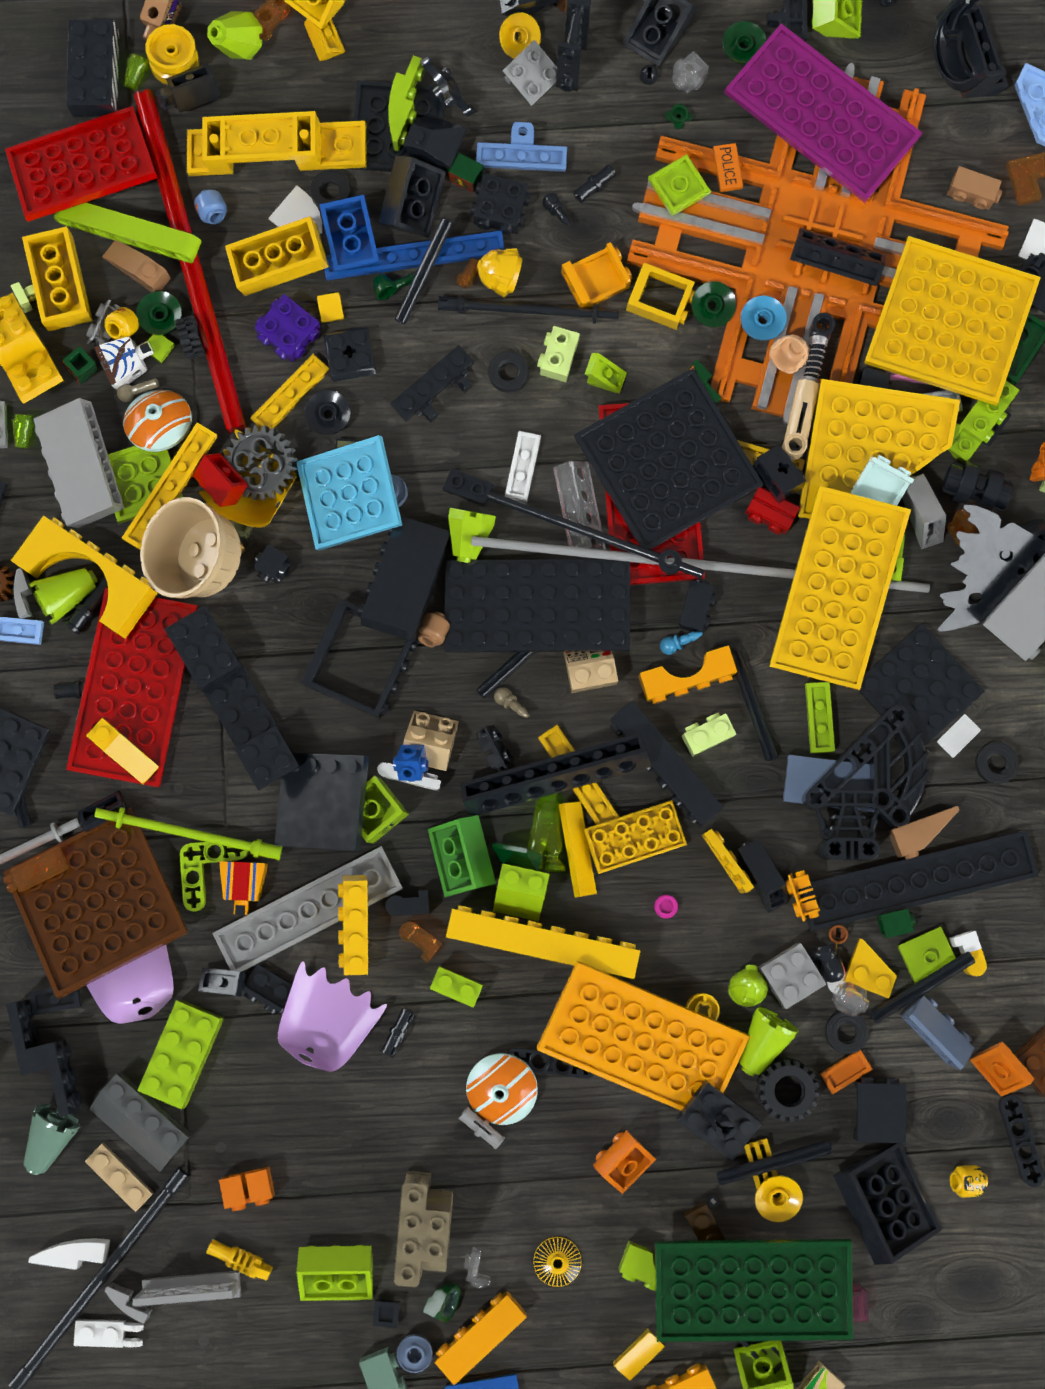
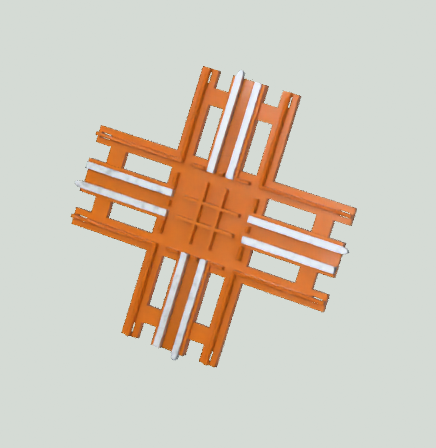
M850 63L843 72L879 99L884 82L880 81V78L873 76L870 81L853 77L854 64ZM917 88L914 91L904 89L899 109H891L918 129L926 95L918 93L919 89ZM777 135L769 164L738 156L742 182L763 188L759 203L711 191L710 195L671 216L648 181L643 203H634L632 210L639 214L638 222L659 227L655 245L637 240L632 241L627 264L642 267L644 263H647L680 277L703 284L711 281L721 282L727 285L731 291L735 292V313L731 320L727 322L710 386L716 392L718 391V394L721 396L720 401L726 403L730 402L735 382L755 387L756 392L751 409L783 417V423L788 424L797 382L801 379L804 373L803 368L806 366L804 365L793 374H787L779 370L773 364L769 355V350L775 341L786 335H798L806 341L808 346L810 342L809 327L817 314L828 313L833 318L843 320L844 323L829 380L853 383L866 328L876 329L884 305L873 303L877 286L790 260L799 228L887 254L885 267L878 285L890 288L906 244L904 241L890 238L893 222L956 238L958 240L955 251L978 257L981 245L1002 250L1009 233V226L900 198L912 148L878 187V191L874 192L864 203L817 165L814 167L813 175L791 170L796 149ZM661 136L655 160L671 164L687 154L699 172L717 176L713 149ZM662 149H667V150L675 151L676 153H671V152L663 151ZM681 233L746 250L742 268L677 251ZM988 233L1000 236V238L989 236ZM634 252H635V253L642 254V255H646L647 258H646V257H643V256L635 255ZM770 296L778 300L786 311L787 321L785 328L779 336L769 340L763 364L743 359L742 354L748 334L744 331L741 324L742 309L754 297ZM817 324V328H818L819 330H820L821 324Z

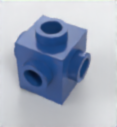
M401 745L397 757L393 759V769L397 771L398 781H422L424 772L428 771L429 761L428 757H426L424 745Z

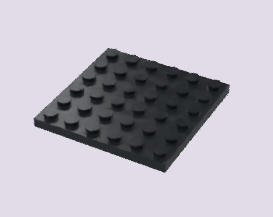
M694 368L574 434L575 440L639 546L649 550L656 548L764 485Z

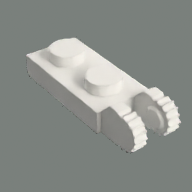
M385 762L378 765L377 771L379 775L398 781L397 771H394L393 764H386ZM425 773L422 781H399L435 791L441 790L442 781L438 780V776L430 773Z
M77 1319L75 1321L74 1346L140 1347L143 1340L139 1338H125V1331H142L144 1324L126 1322V1320Z

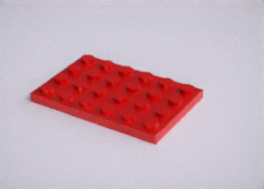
M133 106L5 149L27 222L157 178Z

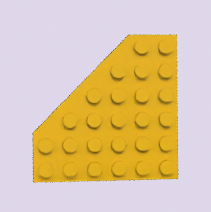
M821 379L804 474L806 482L802 487L799 503L800 509L797 517L810 519L819 486L850 493L870 457L877 458L880 455L891 461L889 464L891 467L898 469L900 466L911 472L910 475L920 470L935 457L952 447L960 400Z

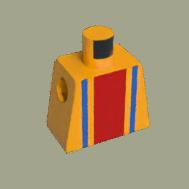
M220 861L223 899L234 900V915H248L249 901H260L268 864Z

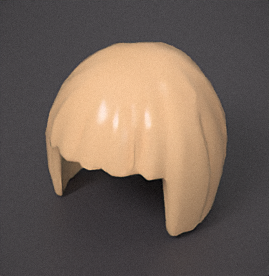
M786 335L779 338L769 350L773 364L787 374L799 371L805 365L809 355L806 341L798 335Z

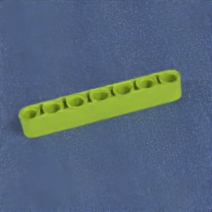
M86 202L56 212L53 217L63 225L188 263L194 262L202 242L198 237L190 233Z

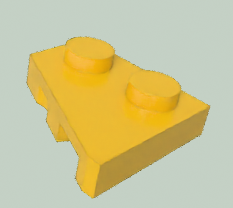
M858 938L843 981L889 999L897 976L863 939Z

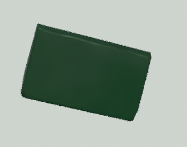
M493 843L492 848L503 864L534 871L539 870L542 859L541 853L526 848Z

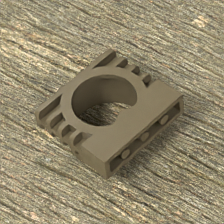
M407 1171L402 1187L394 1282L397 1286L416 1287L419 1285L423 1270L446 1272L453 1191L430 1189L431 1173Z

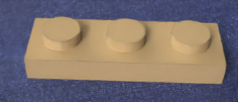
M102 1143L85 1160L135 1212L154 1194L105 1143Z

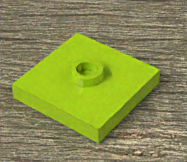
M687 154L648 176V181L671 216L676 215L711 193V190Z
M941 926L897 945L914 984L956 959Z

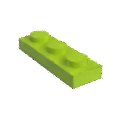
M830 682L806 683L805 692L810 754L835 752Z

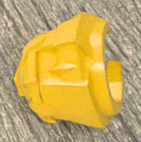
M517 248L489 251L477 263L478 274L482 283L502 297L513 293L520 273L522 257L519 256Z

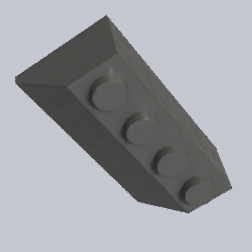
M123 1072L117 1073L99 1093L89 1109L161 1172L193 1134L149 1095L137 1091L139 1086Z

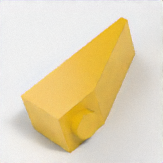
M103 718L86 735L143 785L159 768L157 764Z

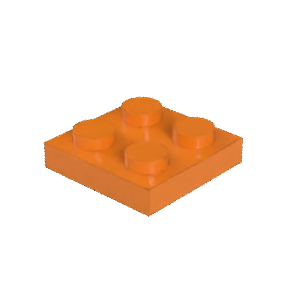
M1003 1042L974 1054L970 1059L972 1064L1001 1097L1030 1085L1035 1079Z

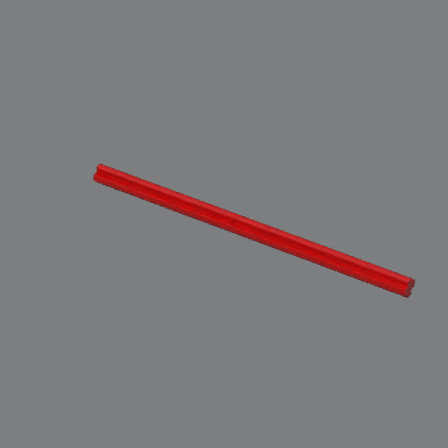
M145 89L143 92L138 91L134 94V98L157 175L170 228L192 234L154 95L150 89ZM197 252L193 263L180 260L225 426L228 433H235V430H244L246 424Z

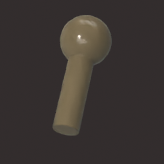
M154 378L134 386L124 384L117 389V396L123 402H130L136 394L159 387L158 380Z

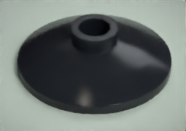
M322 390L310 397L305 406V419L312 430L322 435H333L340 432L346 427L350 419L351 413L348 401L342 394L333 390ZM328 411L333 413L330 418L324 417V414Z

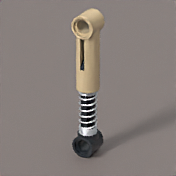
M828 313L817 314L809 327V355L805 363L806 367L803 368L804 373L797 382L786 434L781 447L791 457V461L800 459L807 448L820 387L817 377L820 376L818 373L821 371L820 365L823 364L821 362L824 359L822 355L825 353L824 348L827 347L831 333L835 328V320ZM817 324L825 325L827 330H819ZM800 415H802L803 417L801 421L799 433H796ZM793 442L798 444L800 450H791L789 447V443Z

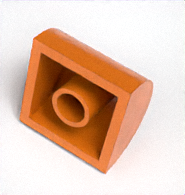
M627 1130L624 1133H618L613 1138L614 1144L608 1150L600 1151L596 1156L597 1161L593 1164L600 1175L622 1194L656 1160Z

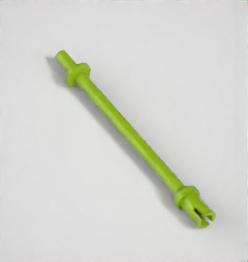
M123 807L120 808L119 813L97 808L95 812L96 818L116 822V828L118 829L122 824H128L250 851L255 858L262 856L279 861L283 846L264 843L262 839L249 842L125 814V808Z

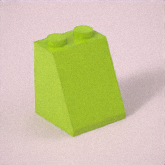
M502 864L493 912L539 921L549 874Z

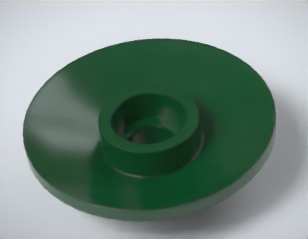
M740 21L732 24L725 31L722 47L730 60L738 64H747L767 41L764 31L757 24L749 21ZM745 44L747 48H741L740 45Z
M711 281L704 283L693 294L691 300L692 313L696 320L704 326L711 328L723 326L731 320L735 313V296L731 289L721 282ZM710 301L715 304L713 310L708 307Z
M155 291L147 294L140 300L136 309V316L139 325L146 332L152 335H165L176 329L175 321L182 318V308L179 301L172 294L164 291ZM158 314H164L162 319H157Z

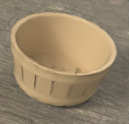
M190 497L174 499L168 502V504L163 505L153 515L142 538L140 559L144 576L156 592L172 598L208 597L223 590L232 581L240 564L241 542L235 527L228 519L219 515L206 503Z

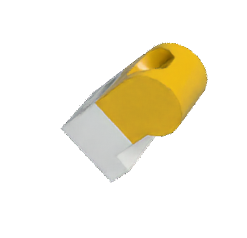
M968 931L949 937L951 947H958L961 955L965 952H970L975 959V963L963 971L970 976H981L984 974L987 964L976 931Z

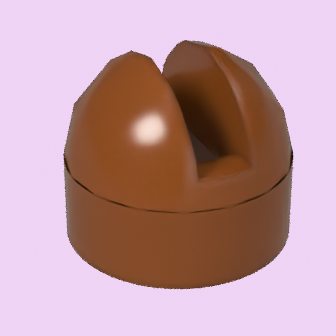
M841 924L832 926L829 930V938L833 943L842 944L848 938V931ZM836 928H841L840 939H836Z

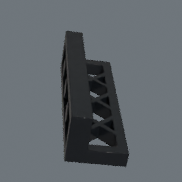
M799 228L790 260L877 286L885 267L887 254Z

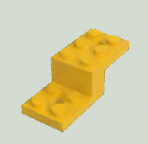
M11 293L0 298V364L6 371L18 397L24 404L64 380L44 343L27 319L17 298Z

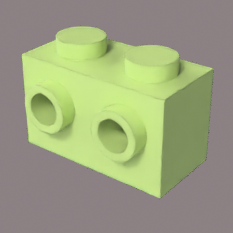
M553 326L552 333L547 332L544 346H547L545 354H540L537 367H541L540 375L567 382L580 333Z
M718 712L707 717V723L701 726L697 722L685 728L686 733L681 737L691 757L736 735L727 714L720 716Z

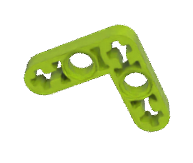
M209 842L185 844L180 850L182 895L185 908L189 911L197 912L202 910L206 904L204 864L218 863L220 861H240L248 856L249 851L244 850L240 852L238 857L236 853L230 852L228 853L229 858H225L226 849L223 845ZM213 845H217L221 849V855L216 859L211 858L208 854L209 848ZM201 846H204L203 854L205 860H202V855L193 856L192 861H190V857L185 856V853L189 852L191 847L193 851H202ZM190 871H196L199 874V881L196 884H190L187 881V874ZM187 887H200V891H195L196 898L201 900L200 903H197L196 908H194L193 904H189V899L193 898V891L187 892Z

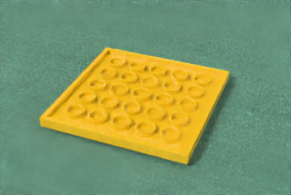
M908 236L864 364L997 406L1041 277Z

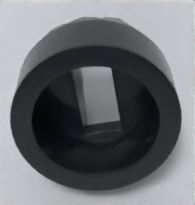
M645 65L640 71L641 82L645 85H652L656 82L658 77L656 67L654 65ZM648 70L651 71V78H647Z

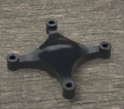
M428 55L420 61L437 84L432 87V90L441 102L445 101L449 108L456 104L467 117L475 112L474 108L470 104L467 105L462 98L456 81L450 76L452 72L447 66L441 70L436 68Z

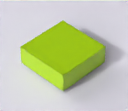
M152 335L148 340L154 351V354L150 356L161 364L175 347L174 343L163 335Z

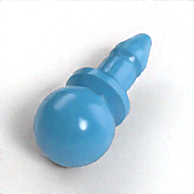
M690 632L680 636V638L678 634H675L674 637H665L660 642V649L664 654H674L677 649H683L682 644L685 645L691 641H696L702 636V632Z

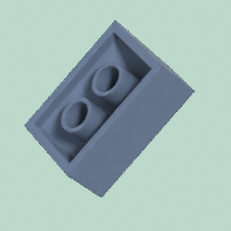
M921 996L911 1002L899 1016L949 1067L961 1070L975 1049L970 1043L972 1039L963 1030L959 1032L953 1026L955 1022L946 1013L942 1015L936 1009L938 1004L930 996L926 998Z

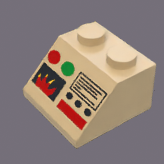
M563 652L571 693L617 685L618 677L612 652Z

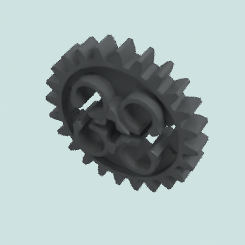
M254 425L253 430L245 428V434L237 433L239 440L231 439L234 447L226 448L231 454L230 456H224V458L229 460V463L237 472L248 471L250 468V474H260L261 476L259 485L256 484L254 477H245L244 480L248 484L244 491L245 498H250L252 495V500H258L260 497L261 500L267 501L268 496L275 499V491L278 494H283L282 486L290 487L287 480L295 479L290 472L297 470L296 467L292 466V462L297 461V458L291 457V454L296 450L288 448L291 441H283L285 434H277L278 429L271 428L269 431V426L264 425L262 429L257 425ZM264 441L266 448L273 450L277 446V450L284 452V455H273V458H270L269 456L272 455L270 452L260 451V444ZM245 455H247L248 457V464L246 465V467L243 465L242 462L243 457ZM275 459L279 463L276 471L273 470L272 466Z

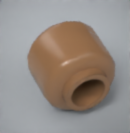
M440 612L426 613L423 616L417 632L418 640L422 644L434 647L444 642L450 628L445 615Z

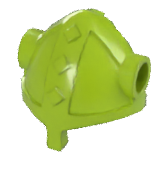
M746 965L745 969L737 972L730 979L728 992L735 1003L750 1007L760 1004L765 999L768 992V984L764 976L758 971V966Z

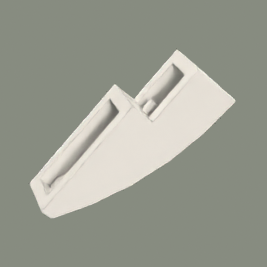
M92 1238L59 1243L35 1253L29 1257L28 1263L74 1270L81 1267L83 1261L103 1263L108 1258L111 1240Z

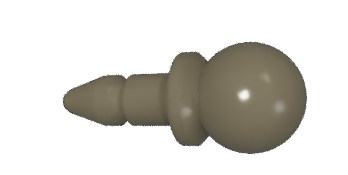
M500 687L495 691L494 700L497 704L504 706L507 710L511 708L522 717H529L527 710L517 702V697L512 695L508 688Z

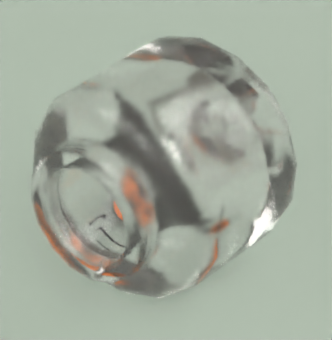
M851 982L838 984L832 995L835 1008L852 1017L857 1016L860 1012L864 1013L869 1005L866 990Z

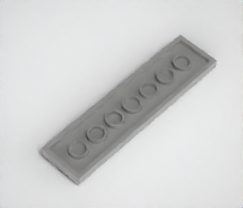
M381 846L212 933L230 970L242 972L339 922L338 907H343V898H338V883H342V875L367 876L368 906L403 889L383 847Z

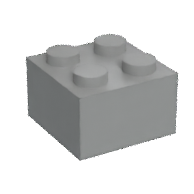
M801 943L792 945L758 966V970L766 979L769 988L783 1009H788L826 985Z

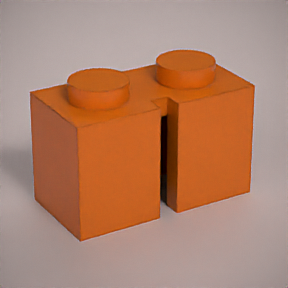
M269 1166L224 1176L219 1179L224 1209L231 1208L232 1211L245 1209L247 1203L255 1202L256 1206L270 1203L269 1199L275 1196Z

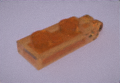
M56 846L10 869L11 874L4 877L3 881L5 884L14 881V883L6 887L8 892L15 890L23 892L69 869L62 849Z

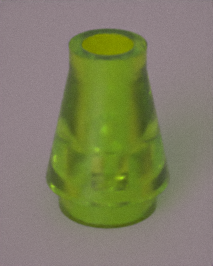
M131 54L130 58H127L125 87L137 90L139 83L149 68L146 58L136 54Z
M15 414L14 420H12L15 440L14 447L29 448V442L35 426L33 416Z

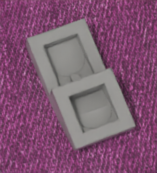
M19 568L16 570L14 580L15 605L19 618L29 620L34 617L26 596L32 595L34 590L33 587H29L31 582L28 573Z
M111 1282L106 1287L105 1292L108 1297L125 1314L143 1324L149 1319L152 1309L145 1306L133 1307V1301H131L133 1290Z

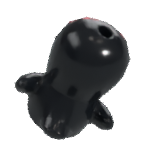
M837 944L815 948L812 953V962L819 960L822 977L829 983L841 981L845 975L842 960L836 955Z

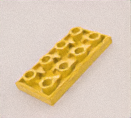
M672 800L583 829L598 874L687 845Z

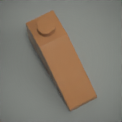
M114 241L102 256L150 292L162 291L171 279L165 268L122 242Z
M958 806L889 830L888 834L897 857L905 856V859L908 860L919 856L918 851L924 849L959 811Z

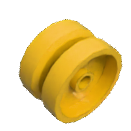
M174 24L163 25L156 28L148 36L145 44L146 54L151 71L160 82L167 84L166 78L199 66L195 41L191 33L185 28Z

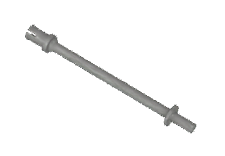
M75 818L61 826H57L54 822L51 823L50 831L0 854V865L53 839L62 842L63 834L81 826L80 820Z

